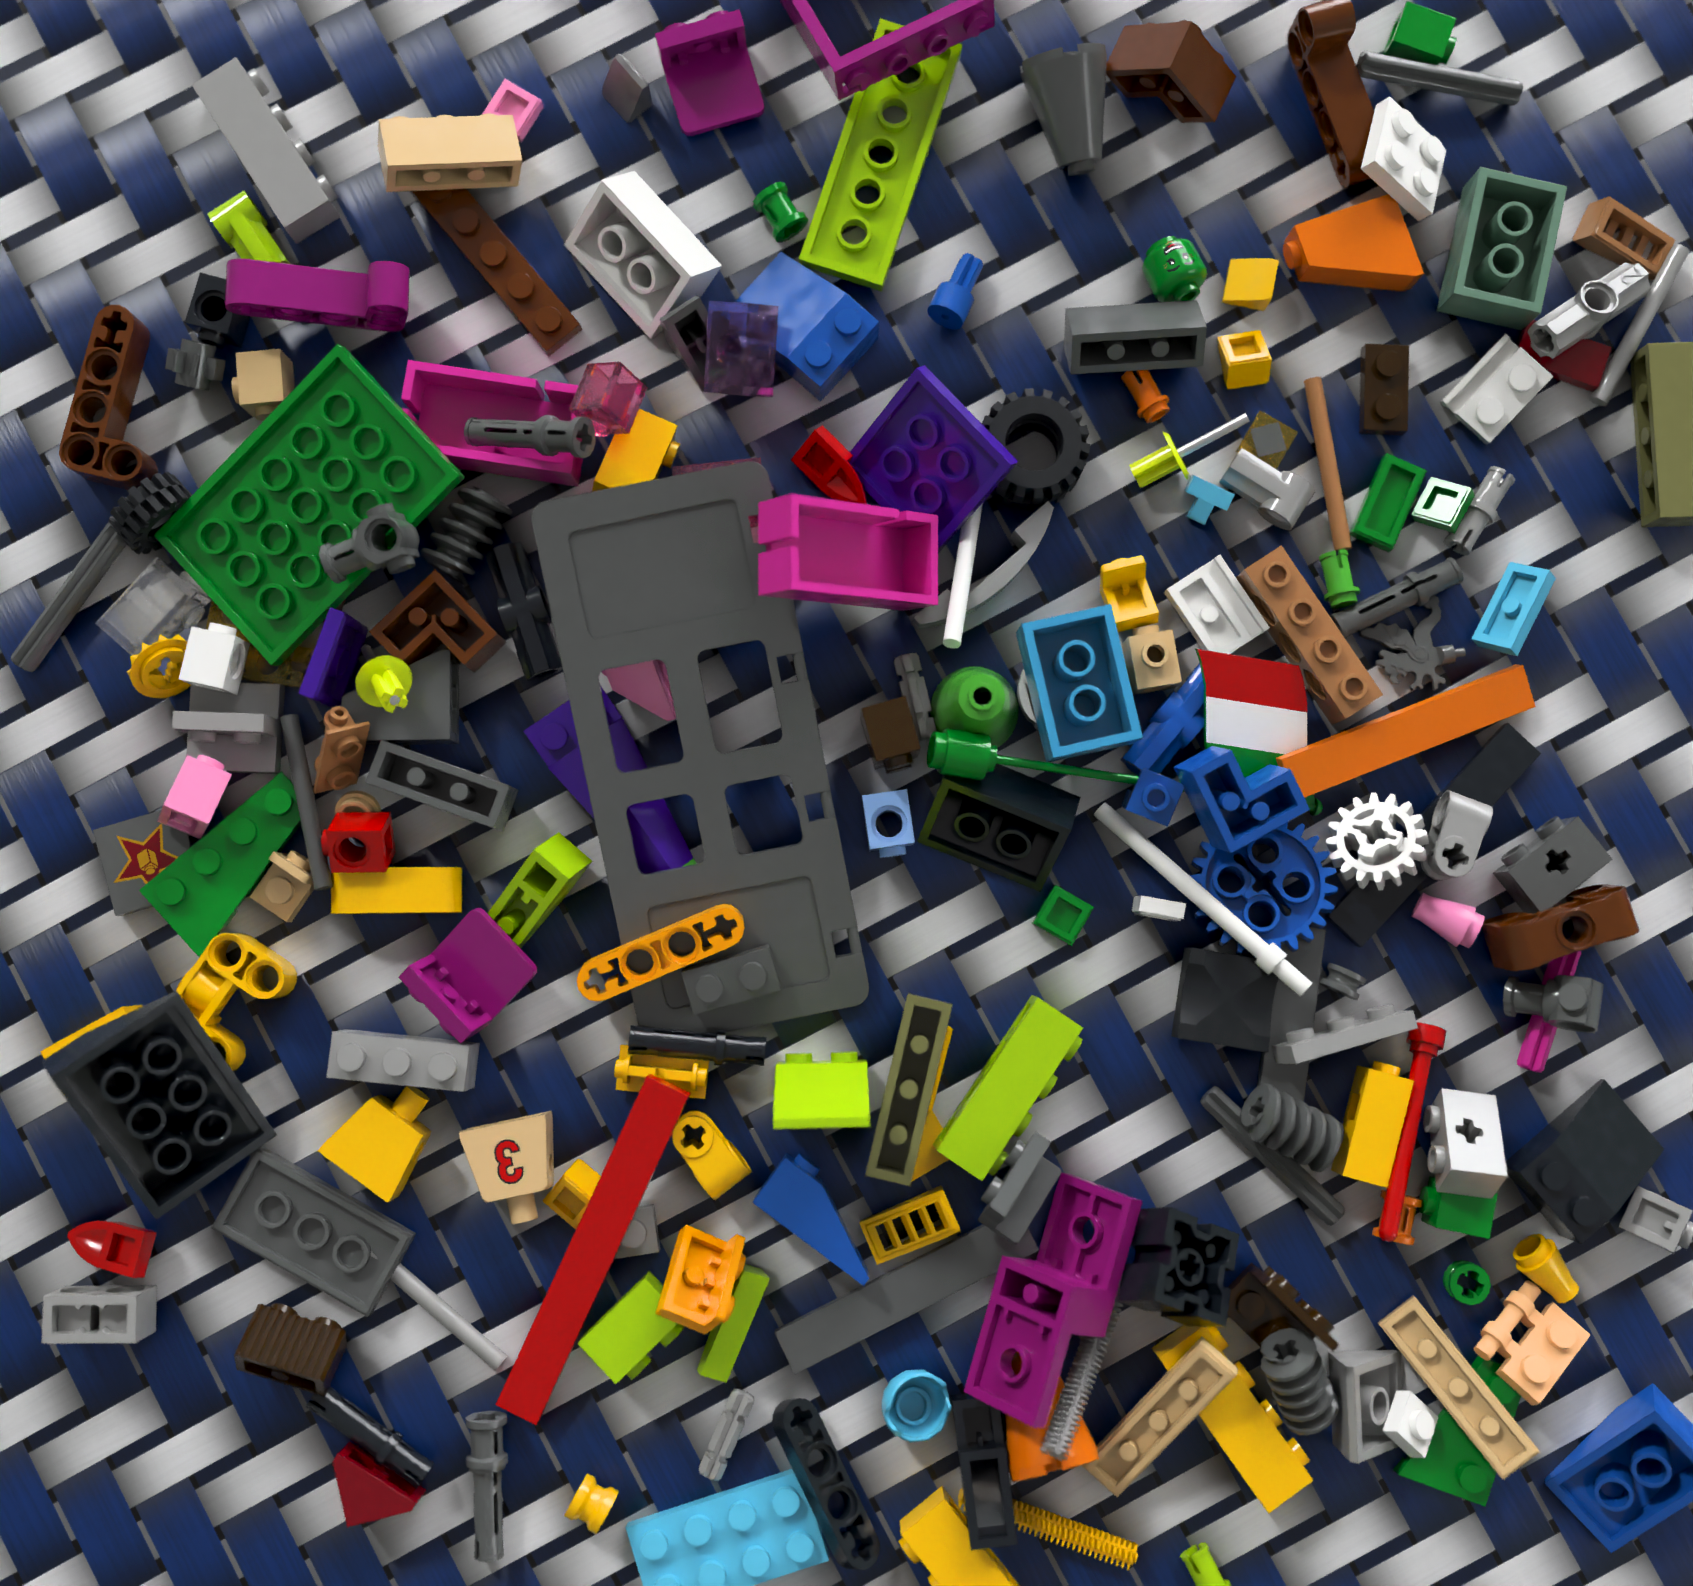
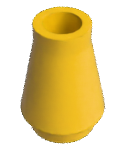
M1533 1234L1517 1244L1513 1251V1257L1516 1260V1268L1549 1293L1557 1303H1566L1577 1295L1579 1286L1573 1280L1553 1240L1545 1239L1541 1234Z

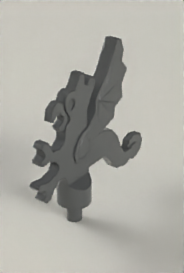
M1436 595L1429 597V602L1423 605L1425 609H1430L1431 614L1417 624L1413 630V637L1407 629H1400L1396 623L1385 625L1378 622L1374 628H1366L1359 633L1360 637L1377 642L1390 651L1400 650L1403 652L1402 654H1395L1381 650L1378 654L1383 659L1375 661V665L1384 668V673L1389 676V681L1392 684H1400L1401 681L1397 679L1398 674L1405 677L1407 673L1411 672L1415 675V682L1409 686L1411 691L1414 688L1423 689L1422 680L1425 675L1429 676L1432 681V690L1435 691L1438 688V684L1444 685L1446 682L1445 678L1435 673V667L1453 664L1456 662L1457 657L1466 656L1465 648L1454 649L1452 644L1433 647L1430 632L1441 620V609L1438 606L1439 599Z

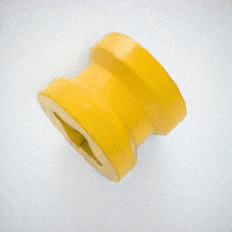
M587 1473L567 1508L564 1517L571 1521L580 1519L586 1523L589 1531L597 1534L619 1491L613 1487H601L597 1484L596 1478Z

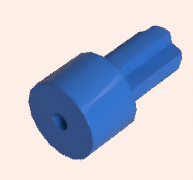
M965 253L959 260L950 280L939 284L927 309L929 317L934 322L949 329H960L963 326L974 303L971 291L983 268L981 259L974 257L970 253Z

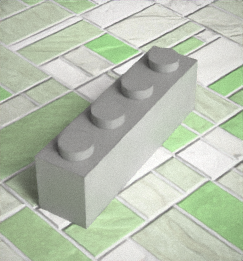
M237 57L192 84V87L273 212L296 244L341 217L332 204L339 197L323 174L315 178L309 169V166L316 162L301 139L293 143L287 135L286 131L291 129L292 125L278 104L272 107L268 106L263 96L270 91L254 68L246 72Z

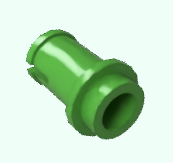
M1341 549L1338 551V555H1336L1335 550L1320 555L1319 562L1322 566L1327 588L1324 600L1330 602L1332 609L1345 608L1358 602L1356 595L1360 593V588L1354 586L1348 561V551Z

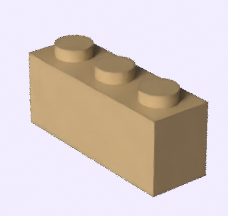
M487 113L480 116L453 117L451 115H440L427 118L397 116L391 119H379L378 151L386 192L516 187L519 184L522 156L513 115Z

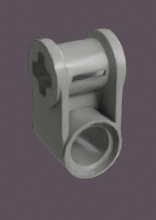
M1450 790L1443 793L1432 816V825L1428 834L1429 844L1424 846L1427 855L1426 861H1420L1421 867L1427 876L1434 880L1443 881L1464 876L1472 870L1483 837L1492 820V806ZM1448 850L1447 858L1443 857L1442 853ZM1448 859L1453 861V866L1447 867Z

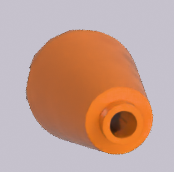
M1018 1351L1015 1352L1011 1361V1367L1016 1376L1022 1368V1358ZM1061 1376L1058 1380L1045 1428H1033L1005 1413L1008 1470L1012 1481L1047 1475V1472L1059 1469L1066 1470L1099 1459L1098 1447L1082 1416H1078L1081 1422L1076 1421L1079 1427H1074L1077 1429V1432H1072L1075 1438L1070 1437L1073 1440V1443H1068L1071 1449L1066 1448L1069 1451V1454H1064L1067 1460L1062 1459L1061 1461L1040 1451L1042 1442H1045L1044 1436H1046V1431H1049L1050 1421L1053 1420L1052 1415H1055L1056 1405L1059 1404L1058 1399H1061L1060 1394L1062 1389L1065 1388Z

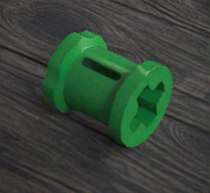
M776 182L763 189L753 200V207L758 213L764 214L774 229L772 233L774 239L779 243L785 242L799 234L808 223L805 213L798 212L788 197V187L784 182Z

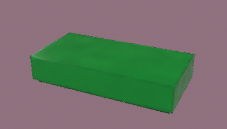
M1386 453L1381 458L1350 530V536L1388 553L1392 551L1427 470Z

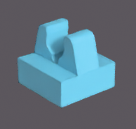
M1192 474L1184 490L1196 497L1187 517L1205 525L1214 506L1227 511L1235 494Z

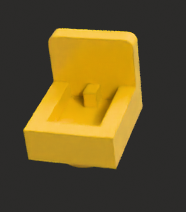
M1140 555L1132 558H1119L1111 563L1102 565L1100 567V593L1104 604H1111L1117 631L1122 632L1158 623L1159 611L1146 580V562L1144 557Z

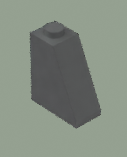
M440 650L408 665L412 673V686L406 695L408 703L405 708L396 706L394 712L391 713L384 710L383 707L371 706L359 697L356 689L342 695L341 707L348 710L355 724L367 721L371 724L366 745H379L381 740L395 745L459 744V659L450 650Z

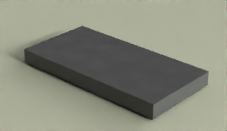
M263 1146L253 1152L211 1227L213 1230L366 1317L373 1314L391 1281L395 1269L401 1263L417 1234ZM371 1251L376 1255L377 1259L371 1256Z

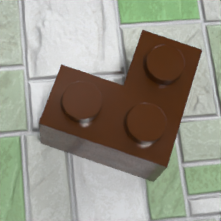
M1187 20L1124 26L1106 66V75L1126 98L1160 97L1181 123L1215 122L1236 79V75L1224 62L1223 56L1204 37L1200 27Z
M436 570L428 575L369 631L392 656L400 658L407 665L431 655L443 643L474 673L507 643Z

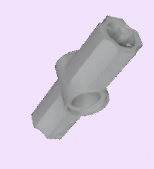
M1625 262L1601 279L1586 282L1574 297L1532 324L1528 330L1531 339L1530 347L1540 357L1549 356L1554 359L1580 340L1594 337L1605 323L1649 293L1651 290L1648 281L1649 273L1639 263L1633 265Z

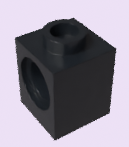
M200 272L185 323L198 335L197 339L202 343L214 345L219 349H224L225 344L241 348L251 316L238 315L227 310L221 320L212 322L215 312L225 308L226 279Z

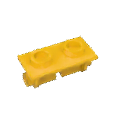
M620 1045L619 1059L616 1060L614 1077L617 1078L615 1090L640 1092L647 1075L652 1074L691 1093L689 1098H706L709 1061L653 1055H628L629 1046Z

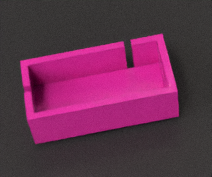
M408 360L401 399L409 409H402L457 469L579 486L583 458H575L571 453L559 452L555 456H543L533 448L472 446L467 444L465 440L464 427L467 420L471 417H476L477 419L536 421L544 415H554L559 420L572 421L577 416L590 419L592 400L585 386L545 380L544 390L551 401L548 402L544 401L545 394L537 379ZM413 414L420 415L419 421L415 418Z
M788 494L758 502V544L766 545V552L758 554V596L901 611L938 605V515L907 510L899 512V509L797 494Z

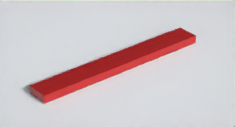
M652 1074L647 1075L495 1404L496 1406L534 1425H537L691 1093Z

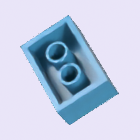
M1111 604L1021 624L1016 632V637L1046 762L1050 763L1134 744L1143 738Z

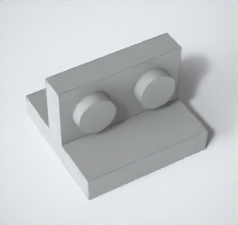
M240 683L238 695L191 685L189 711H173L172 729L188 734L186 757L187 755L197 759L198 755L211 757L221 762L225 766L223 771L279 774L282 749L280 718L284 714L285 686L267 683Z

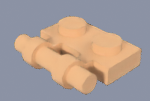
M1526 1280L1518 1291L1512 1290L1504 1300L1505 1308L1495 1321H1488L1481 1330L1480 1335L1482 1338L1474 1347V1351L1486 1361H1489L1496 1351L1504 1357V1362L1495 1373L1528 1403L1534 1406L1541 1403L1587 1341L1590 1334L1554 1302L1546 1305L1541 1313L1536 1310L1533 1303L1540 1295L1541 1290L1536 1284ZM1520 1321L1528 1330L1519 1342L1516 1343L1510 1333Z

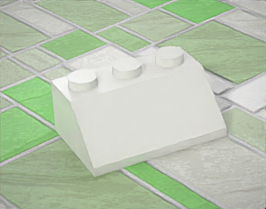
M635 171L603 179L564 244L650 339L663 331L660 318L695 295L701 297L722 266Z

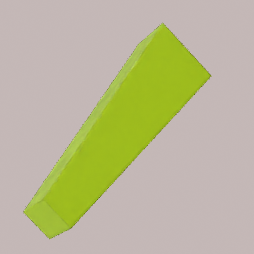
M745 1264L741 1275L734 1282L731 1293L735 1297L733 1311L725 1323L719 1324L710 1331L697 1367V1371L701 1376L727 1383L770 1280L761 1268Z

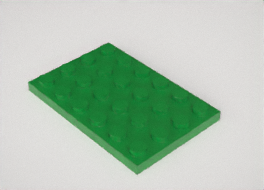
M337 344L154 536L269 664L280 666L326 619L329 608L336 609L372 572L367 567L348 574L345 581L337 584L331 580L321 564L319 547L326 543L335 545L352 538L353 529L359 526L361 520L368 518L366 512L373 507L386 503H392L395 511L403 513L406 521L416 528L465 476L344 346ZM393 527L387 532L385 537V543L389 550L395 546L397 541V534Z

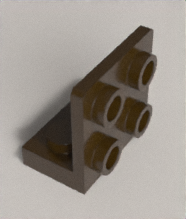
M1250 1263L1227 1287L1231 1289L1228 1316L1260 1348L1261 1342L1268 1335L1287 1328L1302 1329L1310 1334L1313 1339L1316 1337L1333 1352L1339 1346L1329 1335L1335 1327L1302 1298L1297 1303L1295 1300L1299 1297L1300 1293L1270 1266L1262 1271L1253 1263Z

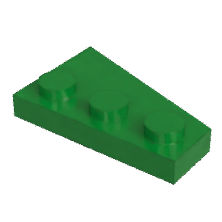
M1477 1356L1471 1367L1514 1419L1521 1395L1495 1373L1502 1364L1501 1362L1492 1359L1486 1361ZM1445 1407L1438 1415L1426 1457L1412 1458L1407 1456L1406 1459L1402 1457L1393 1469L1400 1476L1484 1507L1486 1506L1497 1473Z

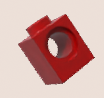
M391 812L336 813L328 829L323 830L321 837L322 853L324 856H329L331 873L387 871L396 853ZM348 838L359 839L364 843L365 847L354 845Z

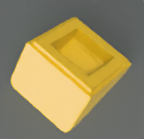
M1271 258L1231 259L1222 303L1265 311L1272 299L1279 260Z
M1260 330L1217 337L1221 367L1227 389L1260 385L1269 381L1272 358Z
M577 1159L543 1199V1202L576 1230L600 1179V1175L583 1160Z

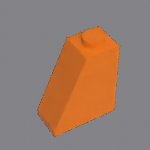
M1389 194L1296 224L1288 234L1283 245L1285 262L1290 269L1295 270L1300 282L1403 292L1411 289L1424 274L1398 202Z

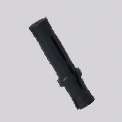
M631 1025L628 1055L714 1061L716 1066H723V1062L764 1066L766 1037L726 1034V1030L718 1029L717 1033H701Z
M332 1387L328 1388L325 1397L314 1393L311 1397L313 1400L307 1403L306 1408L322 1417L330 1425L375 1457L373 1461L379 1467L386 1465L415 1489L420 1486L429 1474V1470L435 1464L402 1440L404 1435L396 1430L395 1433H392Z

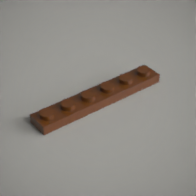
M467 189L410 191L548 356H551L582 331V327L576 318Z

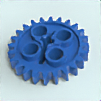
M1287 822L1232 853L1212 847L1210 843L1202 841L1199 849L1207 858L1196 857L1192 859L1191 865L1201 871V874L1190 876L1267 944L1271 945L1274 943L1281 949V944L1285 943L1290 951L1296 952L1299 949L1297 936L1308 943L1315 938L1309 925L1319 929L1325 927L1327 923L1318 913H1331L1334 910L1335 906L1325 900L1324 896L1334 895L1338 891V887L1325 883L1326 879L1335 875L1336 868L1322 867L1321 863L1328 858L1330 852L1322 851L1316 853L1313 850L1319 837L1316 835L1305 841L1301 837L1305 828L1303 823L1291 831L1287 829ZM1257 844L1270 846L1275 852V861L1270 864L1259 863L1252 855V848ZM1238 854L1245 860L1252 874L1234 860V855ZM1227 872L1234 873L1241 880V890L1235 893L1225 892L1218 885V876ZM1253 875L1260 881L1267 877L1272 882L1268 888L1269 893L1264 889L1258 893L1253 890L1252 887L1256 882ZM1290 877L1301 880L1306 888L1305 896L1293 898L1287 895L1283 889V880ZM1272 896L1290 910L1291 914L1289 916L1283 915L1276 902L1272 899ZM1254 906H1262L1268 909L1272 916L1271 925L1267 927L1255 926L1249 919V909ZM1201 909L1194 915L1196 919L1209 917ZM1210 918L1211 922L1205 930L1206 934L1213 933L1218 929L1223 932L1219 942L1221 947L1231 939L1235 940ZM1237 942L1236 954L1240 955L1245 948Z

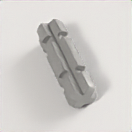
M917 653L904 654L894 659L897 677H902V681L899 682L901 696H906L918 740L928 739L933 731L937 732L934 718H929L928 712L932 711L925 678L924 676H919V672L922 671L920 657Z
M734 1388L731 1391L725 1406L727 1411L722 1412L708 1444L710 1451H705L700 1463L699 1473L706 1478L719 1481L722 1478L728 1462L726 1458L731 1457L745 1425L743 1418L748 1417L754 1404V1396L738 1388Z

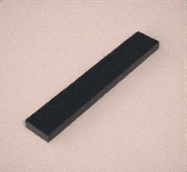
M1509 723L1503 724L1420 813L1425 824L1422 830H1426L1427 834H1429L1435 807L1445 791L1450 790L1486 805L1493 806L1541 753ZM1404 830L1402 833L1403 837L1408 838V833ZM1448 850L1442 853L1443 857L1447 856ZM1414 860L1413 862L1418 873L1415 876L1405 871L1401 873L1402 885L1397 886L1392 879L1385 880L1384 889L1378 890L1375 881L1369 880L1366 887L1362 889L1359 888L1356 882L1337 902L1334 910L1331 913H1327L1325 917L1355 946L1362 947L1423 882L1427 875L1423 871L1420 861Z

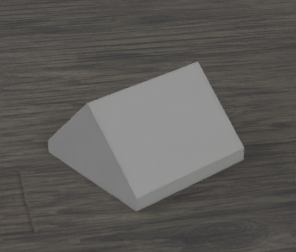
M1397 1350L1328 1351L1330 1381L1339 1404L1337 1416L1332 1422L1333 1445L1350 1462L1354 1463L1363 1462L1399 1447L1383 1432V1428L1396 1391H1402L1401 1352Z

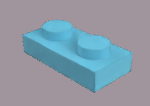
M1509 562L1476 628L1472 641L1481 648L1518 656L1556 579L1551 571Z

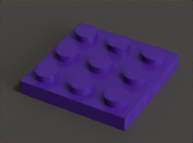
M925 365L914 370L850 451L853 458L849 461L856 471L863 488L881 507L899 509V512L907 510L938 515V554L1019 462Z

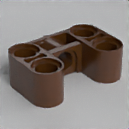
M1608 884L1583 887L1569 893L1565 897L1566 903L1534 914L1511 912L1484 920L1481 928L1493 966L1510 971L1532 969L1547 964L1553 959L1604 942L1616 941L1637 934L1640 930L1626 887ZM1570 917L1574 930L1572 935L1565 939L1562 934V926L1564 921Z

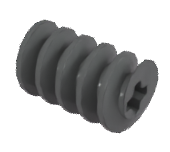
M473 486L475 490L461 487L457 492L465 505L452 502L449 505L448 509L456 520L441 518L438 522L446 535L438 533L430 535L429 539L437 550L422 548L420 551L421 556L427 563L463 585L465 584L458 577L459 572L470 575L475 573V570L467 561L468 558L483 560L485 557L476 546L478 542L488 545L494 543L493 539L486 532L487 528L498 530L503 528V525L495 516L497 512L511 515L513 512L500 500Z
M1263 1083L1257 1086L1246 1099L1240 1113L1242 1125L1245 1127L1249 1126L1251 1140L1255 1142L1264 1140L1267 1148L1271 1150L1279 1148L1282 1156H1294L1296 1163L1301 1165L1308 1164L1314 1172H1322L1327 1169L1333 1162L1343 1141V1125L1334 1116L1324 1114L1316 1107L1308 1106L1303 1100L1295 1099L1287 1092L1278 1091L1271 1084Z
M1296 1328L1282 1329L1268 1335L1261 1342V1353L1263 1355L1261 1369L1266 1375L1267 1383L1272 1389V1395L1278 1403V1409L1283 1416L1284 1424L1289 1431L1297 1435L1319 1433L1329 1427L1335 1420L1339 1404L1338 1398L1333 1391L1332 1383L1328 1378L1327 1370L1322 1364L1321 1355L1317 1351L1315 1341L1310 1334Z

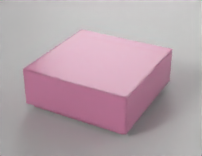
M504 79L483 114L513 115L518 141L522 142L544 108L541 99Z

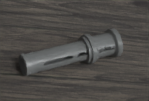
M544 415L536 421L477 419L476 417H471L467 420L464 427V437L469 445L476 447L533 448L543 456H555L559 452L571 453L575 458H587L593 452L596 443V433L592 421L588 417L580 416L573 418L572 421L559 420L554 415Z
M482 1411L466 1417V1427L471 1429V1454L466 1457L467 1467L473 1473L474 1559H478L480 1562H492L504 1557L501 1479L502 1470L506 1468L508 1463V1453L503 1451V1426L507 1424V1414L500 1411Z

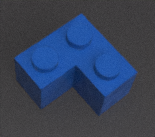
M1211 746L1173 767L1180 782L1184 785V791L1211 846L1229 853L1240 849L1310 810L1291 769L1269 764L1255 773L1244 777L1232 750Z

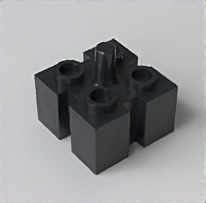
M1172 1207L1140 1209L1130 1247L1136 1250L1135 1259L1132 1264H1125L1118 1301L1144 1311H1161V1317L1186 1326L1226 1327L1231 1289L1223 1286L1225 1271H1234L1239 1234L1212 1223L1197 1224V1217Z

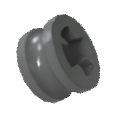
M1328 963L1326 969L1329 971V976L1322 978L1319 984L1347 998L1358 1000L1360 995L1357 993V987L1364 985L1367 979L1346 968Z

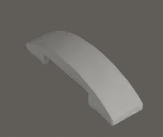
M1049 501L1013 531L1010 539L1019 550L969 593L966 615L977 610L999 594L1028 562L1049 525L1054 509ZM948 588L938 596V605L925 607L913 618L911 624L916 630L946 624L951 594Z

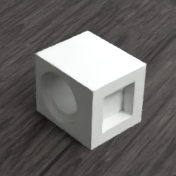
M209 623L208 630L191 626L178 679L196 687L238 695L250 643L237 637V629L229 626Z

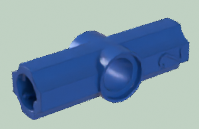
M1200 663L1189 674L1177 692L1173 691L1148 720L1150 724L1143 731V738L1134 743L1120 759L1136 776H1139L1140 771L1144 768L1160 774L1165 766L1170 763L1180 748L1184 749L1204 727V684Z

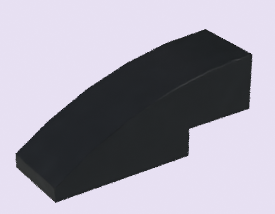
M967 1393L951 1395L970 1549L979 1550L1018 1545L1000 1410Z

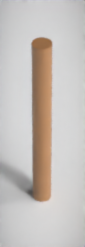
M1313 377L1306 379L1304 386L1334 550L1338 552L1341 549H1352L1322 378Z

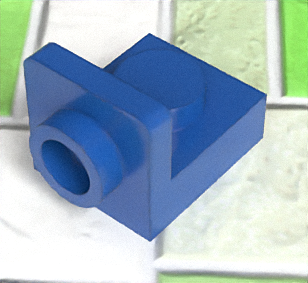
M1144 768L1140 771L1133 790L1127 789L1121 806L1127 811L1168 827L1184 790V785Z

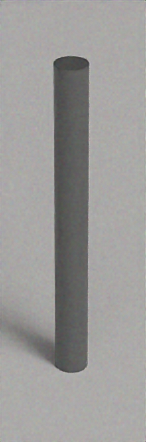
M297 714L282 716L280 721L314 890H327L332 888L333 884L327 856H324L322 853V830L299 717Z

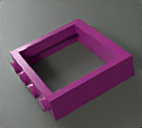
M780 0L838 100H842L858 91L863 92L869 86L889 76L898 75L908 67L931 56L940 55L948 48L971 37H977L979 33L995 26L994 0H957L840 57L807 0Z

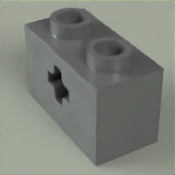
M1556 816L1545 822L1535 831L1539 837L1528 846L1522 843L1501 857L1504 864L1493 874L1524 913L1534 914L1552 908L1613 859L1579 816L1560 819ZM1547 855H1551L1554 858L1549 864L1551 869L1549 871L1544 867L1550 861Z

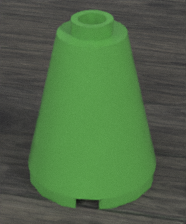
M970 666L953 671L939 683L931 700L932 711L930 712V717L934 718L937 732H943L947 728L986 734L990 736L991 745H996L998 748L1008 740L1017 724L1019 707L1013 688L1003 676L988 668ZM973 698L980 699L985 705L977 704Z

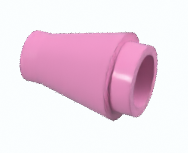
M1425 893L1421 894L1411 914V917L1424 923L1453 946L1457 947L1460 944L1467 948H1470L1474 943L1485 919V916L1475 912L1476 907L1432 897Z

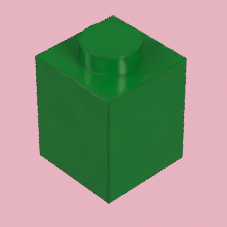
M1407 1L1393 24L1383 54L1435 65L1439 63L1446 65L1457 41V38L1451 36L1457 18Z
M1429 1176L1428 1186L1422 1188L1419 1199L1423 1200L1422 1207H1419V1212L1422 1213L1421 1221L1435 1228L1490 1239L1498 1193H1495L1492 1199L1436 1192L1435 1177Z

